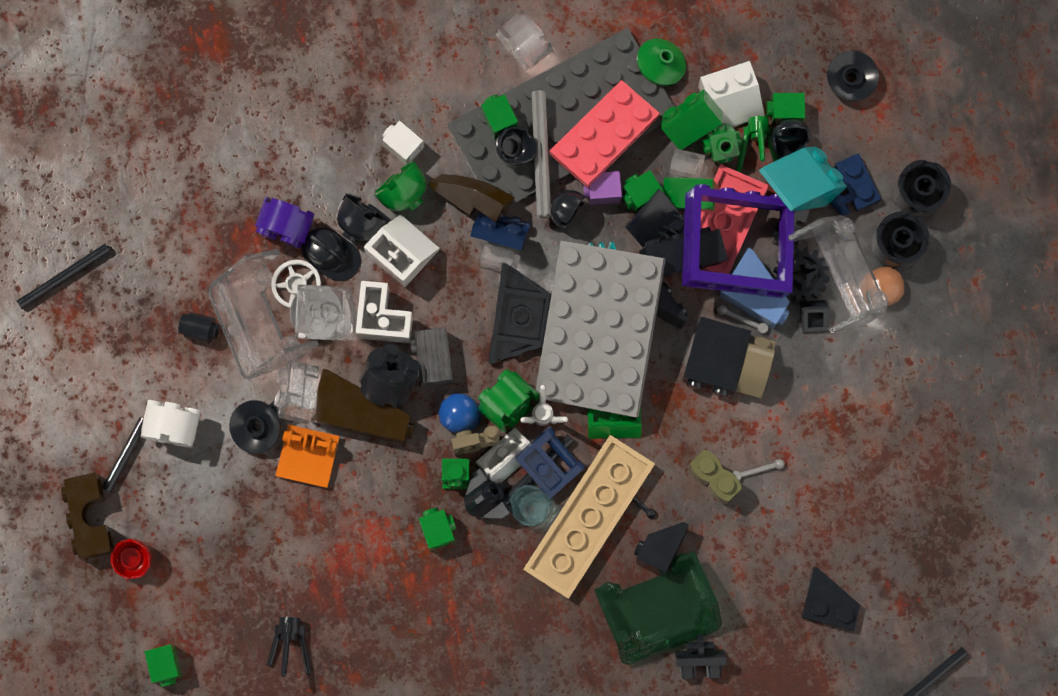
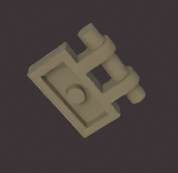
M495 426L486 427L484 433L472 434L471 430L456 433V438L451 439L454 454L459 456L494 446L499 442L500 434Z

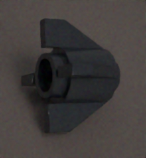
M483 468L478 469L472 474L464 498L466 511L477 518L506 517L512 510L505 501L501 502V499L504 497L503 491L510 484L508 481L501 485L495 481L485 482L489 479V476Z

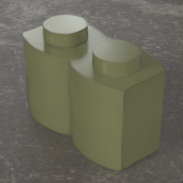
M703 450L688 466L693 478L699 483L706 485L711 496L722 504L726 505L742 489L737 477L723 469L718 458L709 451Z

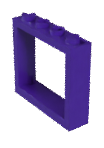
M706 184L695 185L685 194L682 286L784 298L792 293L794 211H790L777 194L762 196L757 191L740 193L736 192L733 188L717 190L711 189ZM701 201L780 211L778 280L699 270Z

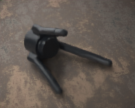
M279 617V625H275V635L267 666L271 667L281 636V640H284L281 664L282 677H285L287 673L290 641H296L297 636H299L305 672L307 675L311 674L305 640V626H300L301 618Z

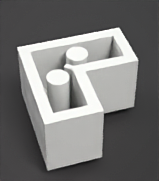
M361 281L356 324L357 338L410 343L413 322L412 312L387 309L389 299L388 283Z

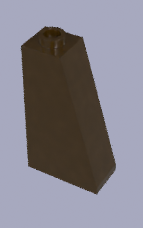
M328 369L322 370L310 418L312 424L404 445L407 438L412 439L415 423H411V416L396 407H392L393 405L384 404L383 407L370 402L362 394L360 387Z

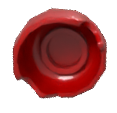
M130 538L116 544L111 552L110 563L115 573L121 577L137 579L144 576L150 568L152 554L149 547L143 541Z

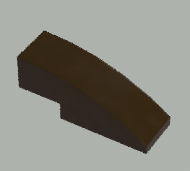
M441 174L428 184V187L468 215L479 210L494 222L507 214L515 199L512 195L487 182L460 175Z

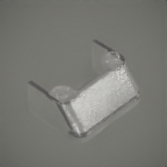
M842 215L823 217L788 236L789 241L816 238L850 313L851 318L829 328L831 334L864 327L886 312L888 299L878 285L855 234V226L851 219Z
M279 249L245 255L209 286L208 294L238 369L245 379L257 378L296 362L319 345L317 340L301 344L292 335L283 338L264 292L270 287L272 281V274L267 264L280 254Z

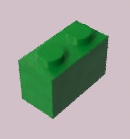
M703 89L699 93L690 94L679 106L667 109L662 116L661 129L681 151L722 125L723 111L706 90Z

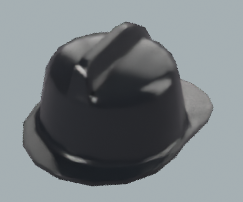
M329 228L312 230L308 233L305 244H302L301 251L304 259L332 280H347L356 274L360 266V256L354 245Z

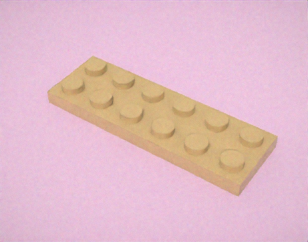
M610 435L523 570L569 599L655 463Z

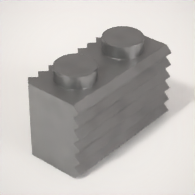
M446 328L415 331V339H410L412 355L417 354L420 364L419 375L416 381L420 380L422 387L453 383Z

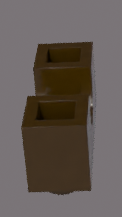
M94 472L63 479L65 487H61V493L64 503L68 502L70 513H66V520L69 529L73 528L75 539L71 540L74 555H78V558L81 560L110 555L114 548L110 527L107 525L92 527L88 524L86 518L87 511L92 505L105 501L100 475Z

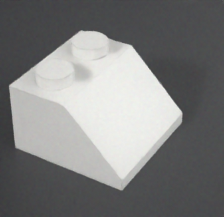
M750 61L700 77L699 90L705 89L723 111V123L729 124L733 128L748 123L750 117L765 116L759 84Z

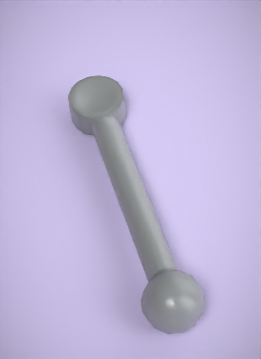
M724 305L717 307L719 315L725 314L756 328L760 334H765L768 331V326L765 323L758 324L727 310Z
M777 459L772 464L744 472L734 471L732 474L740 481L742 477L774 468L782 469L785 463L782 459Z

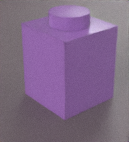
M620 171L604 172L588 188L583 185V193L587 198L589 197V205L621 203Z

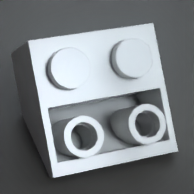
M401 214L384 225L364 246L365 253L404 288L440 250L438 246Z

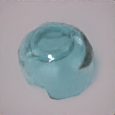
M524 485L517 488L510 497L512 515L524 526L536 527L545 523L551 513L550 497L538 486Z

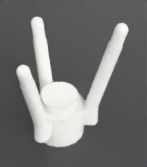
M541 385L539 404L533 408L531 417H522L520 421L522 423H536L540 426H546L550 422L552 424L567 422L568 418L553 416L551 406L546 404L545 386Z

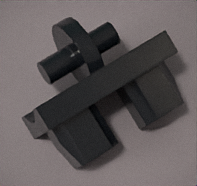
M697 634L696 642L686 643L687 650L675 651V661L677 667H679L682 679L696 678L695 666H706L707 678H721L723 665H726L724 650L714 649V642H704L702 634Z

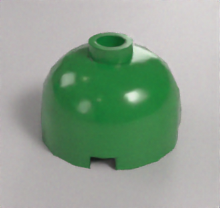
M411 161L400 168L401 171L390 176L375 191L374 196L387 209L403 211L409 208L413 211L423 202L421 196L426 191L425 176L416 163Z

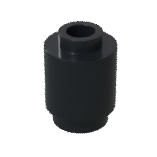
M193 312L189 314L183 313L179 321L178 333L183 334L184 338L209 344L212 339H217L220 325L216 324V318Z

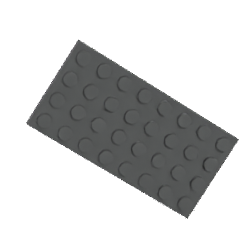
M628 27L504 93L516 116L518 128H526L532 138V92L542 90L546 93L550 186L572 174L550 155L549 151L621 80L660 113V117L639 138L661 127L664 112L674 106L664 88L650 82L640 72L637 65V53L640 47ZM481 106L447 123L450 133L476 179L496 186L515 197L510 208L536 194L534 159L521 166H512L504 163L497 154L496 139L493 138L481 113Z

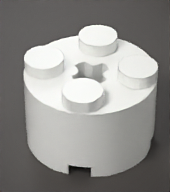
M148 400L140 437L160 443L165 442L176 446L192 448L201 411L185 407L184 410L180 408L181 405L176 403Z

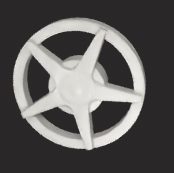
M291 260L283 263L277 268L272 277L271 287L275 298L283 306L290 308L295 296L307 288V280L313 275L316 277V286L321 287V279L317 270L310 263L303 260ZM292 265H302L311 271L301 275L294 272ZM288 267L290 275L287 277L286 282L276 284L279 274ZM276 288L288 290L291 294L289 303L280 298Z

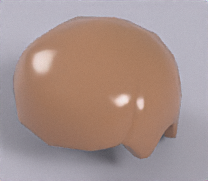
M892 267L876 268L869 272L862 282L864 298L868 303L878 308L893 305L904 294L905 282L902 275L896 269H892Z

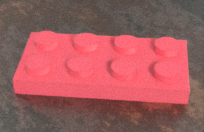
M621 80L549 153L588 188L660 117V113Z
M720 165L714 178L718 185V190L721 188H733L736 192L740 193L757 191L764 196L769 186L724 165ZM716 203L715 210H701V228L710 227L711 231L720 229L728 258L722 264L702 268L701 270L725 274L730 273L758 208Z

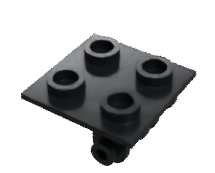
M658 189L625 228L643 248L646 246L645 242L660 238L661 242L671 240V236L682 233L684 231L685 214L682 215L661 189Z

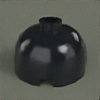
M346 193L336 211L337 223L344 231L342 236L353 243H356L357 239L368 242L384 225L390 222L388 221L389 218L372 204L366 205L361 202V198Z

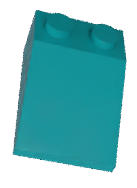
M817 147L802 148L759 170L790 211L826 207L847 187L843 182L842 174L837 169L832 168L827 161L826 154Z

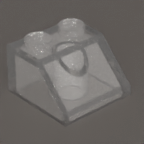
M298 284L295 338L356 341L357 313L350 287Z

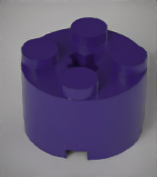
M265 196L255 224L256 232L273 240L280 236L281 241L300 248L301 244L306 242L315 213L308 210L307 212L301 211L300 207L274 198L271 200Z

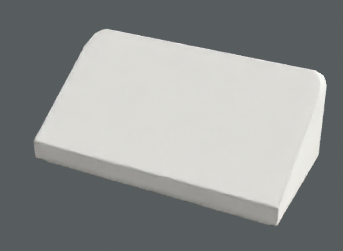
M514 428L475 463L479 468L484 469L491 481H495L500 485L521 466L515 457L530 442Z

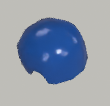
M452 394L442 401L438 412L440 423L452 433L467 430L473 431L481 420L480 405L468 395Z

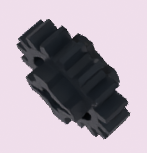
M797 246L793 248L792 285L797 287L798 290L792 288V293L787 295L786 298L789 299L790 296H793L795 303H798L800 298H803L805 303H809L811 295L814 299H818L820 296L818 290L824 292L827 287L823 283L830 281V277L825 275L830 270V266L822 265L826 258L821 257L818 259L816 257L818 250H814L811 254L808 252V246H805L803 251H799ZM805 259H806V260H809V261L812 262L814 265H811V264L807 263V262L805 261ZM774 267L772 272L778 274V267ZM798 270H801L802 274H807L804 280H802L801 276H796ZM818 277L817 284L810 289V280Z

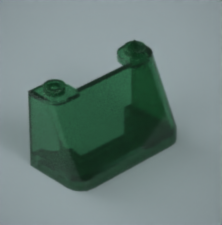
M695 551L676 556L671 564L672 571L668 572L666 578L660 575L622 590L619 584L612 582L604 583L599 588L594 589L600 609L623 664L631 665L696 640L697 634H702L703 637L712 634L722 626L719 603Z

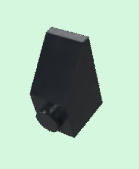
M682 522L648 534L645 542L640 540L634 552V555L637 556L636 564L666 578L688 532L689 524Z

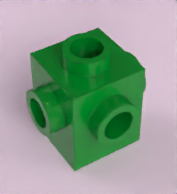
M723 123L707 133L705 139L702 140L705 154L709 155L714 161H718V163L732 161L734 156L740 155L738 148L742 146L739 131L735 132L729 124ZM723 142H727V145L721 146Z

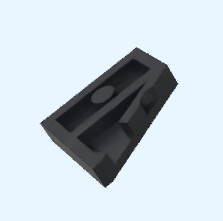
M813 567L801 618L853 632L860 604L819 568Z

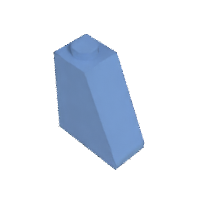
M750 248L747 249L732 273L733 275L773 279L755 252ZM721 291L719 296L758 321L767 324L772 329H774L777 323L782 325L790 313L786 310L789 304L786 296L784 298H775Z

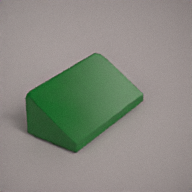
M665 177L663 190L676 209H685V194L695 185L706 184L711 189L717 190L718 185L713 179ZM701 201V210H715L716 203Z
M641 406L639 417L587 408L589 439H608L610 435L614 438L641 437Z

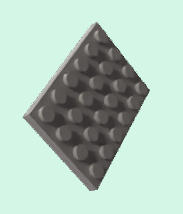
M567 241L560 242L536 384V391L539 393L538 399H540V386L544 385L546 400L639 417L666 258Z

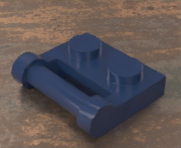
M551 426L543 430L533 442L515 457L517 462L550 499L585 467L582 461L576 460L555 436L556 432ZM546 442L569 467L565 473L541 448Z

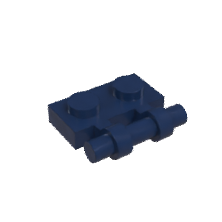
M859 153L835 163V169L842 174L843 182L847 185L845 188L847 195L842 196L840 193L831 201L834 210L837 209L841 218L850 214L847 207L850 203H852L855 211L858 212L880 202L881 198Z
M479 211L478 217L472 226L470 236L521 250L531 223L521 221V218L513 216V218L503 216L494 222Z

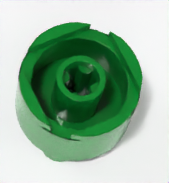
M506 369L497 378L498 382L491 389L489 387L486 388L478 397L481 401L479 411L503 433L506 432L505 426L513 428L520 422L522 417H525L530 412L532 407L529 403L532 399L537 402L539 398V393L517 372H511L509 369Z

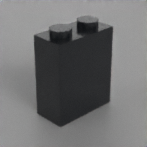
M700 316L682 381L687 382L686 386L692 389L702 390V387L712 389V393L717 396L727 397L728 394L733 395L752 331Z

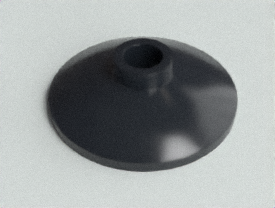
M860 51L840 53L831 61L827 70V82L830 89L839 98L847 101H860L867 98L874 92L879 81V72L875 62L868 55ZM853 75L856 81L849 82L847 76Z
M250 400L240 404L233 411L229 422V430L233 441L240 449L248 453H262L269 450L275 445L280 435L279 417L276 411L263 401ZM256 421H259L262 425L260 431L255 427Z

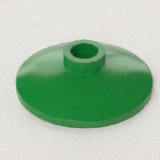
M660 38L650 39L642 44L638 50V68L642 75L650 82L659 86H671L679 82L684 76L686 70L685 58L680 49L672 42Z

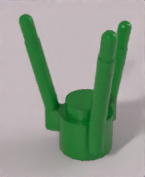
M765 116L750 117L748 119V126L743 128L744 137L736 171L740 173L749 137H751L752 141L759 143L761 162L765 161V140L768 141L773 162L778 160L771 143L772 127H769V118Z

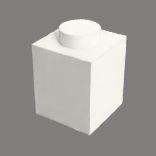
M400 121L395 126L393 124L390 125L383 133V146L405 165L411 162L424 148L423 140Z

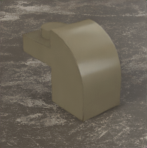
M750 335L736 392L762 398L774 357L776 341Z

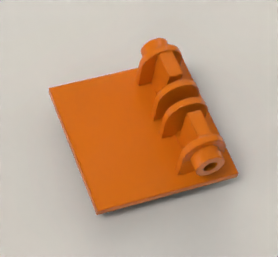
M288 425L287 431H284L282 441L284 443L275 476L328 488L340 436Z

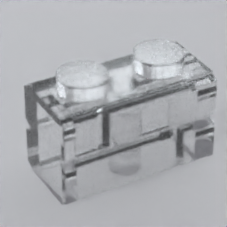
M289 360L284 368H280L277 375V383L281 384L280 391L277 392L274 405L278 407V418L289 421L293 420L301 424L309 423L316 410L319 378L318 366Z

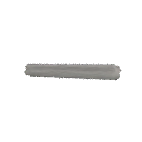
M537 90L532 92L533 138H536L538 141V153L534 157L536 207L538 218H548L551 216L546 93L545 91Z

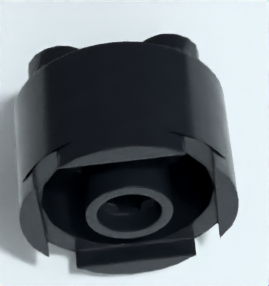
M926 160L914 161L904 168L893 187L895 202L903 212H908V214L915 217L926 218L932 216L947 201L950 194L951 179L945 168L936 162L933 163ZM918 187H919V188L925 187V188H926V192L920 191V190L918 189Z
M903 211L895 212L885 217L872 236V250L877 260L884 267H892V269L896 270L906 269L917 263L925 253L929 243V231L923 220ZM898 237L899 240L904 239L905 243L903 245L897 243L896 238Z
M392 343L374 349L369 354L359 378L361 383L360 390L370 402L378 406L384 407V404H393L392 407L402 406L410 397L419 375L420 364Z

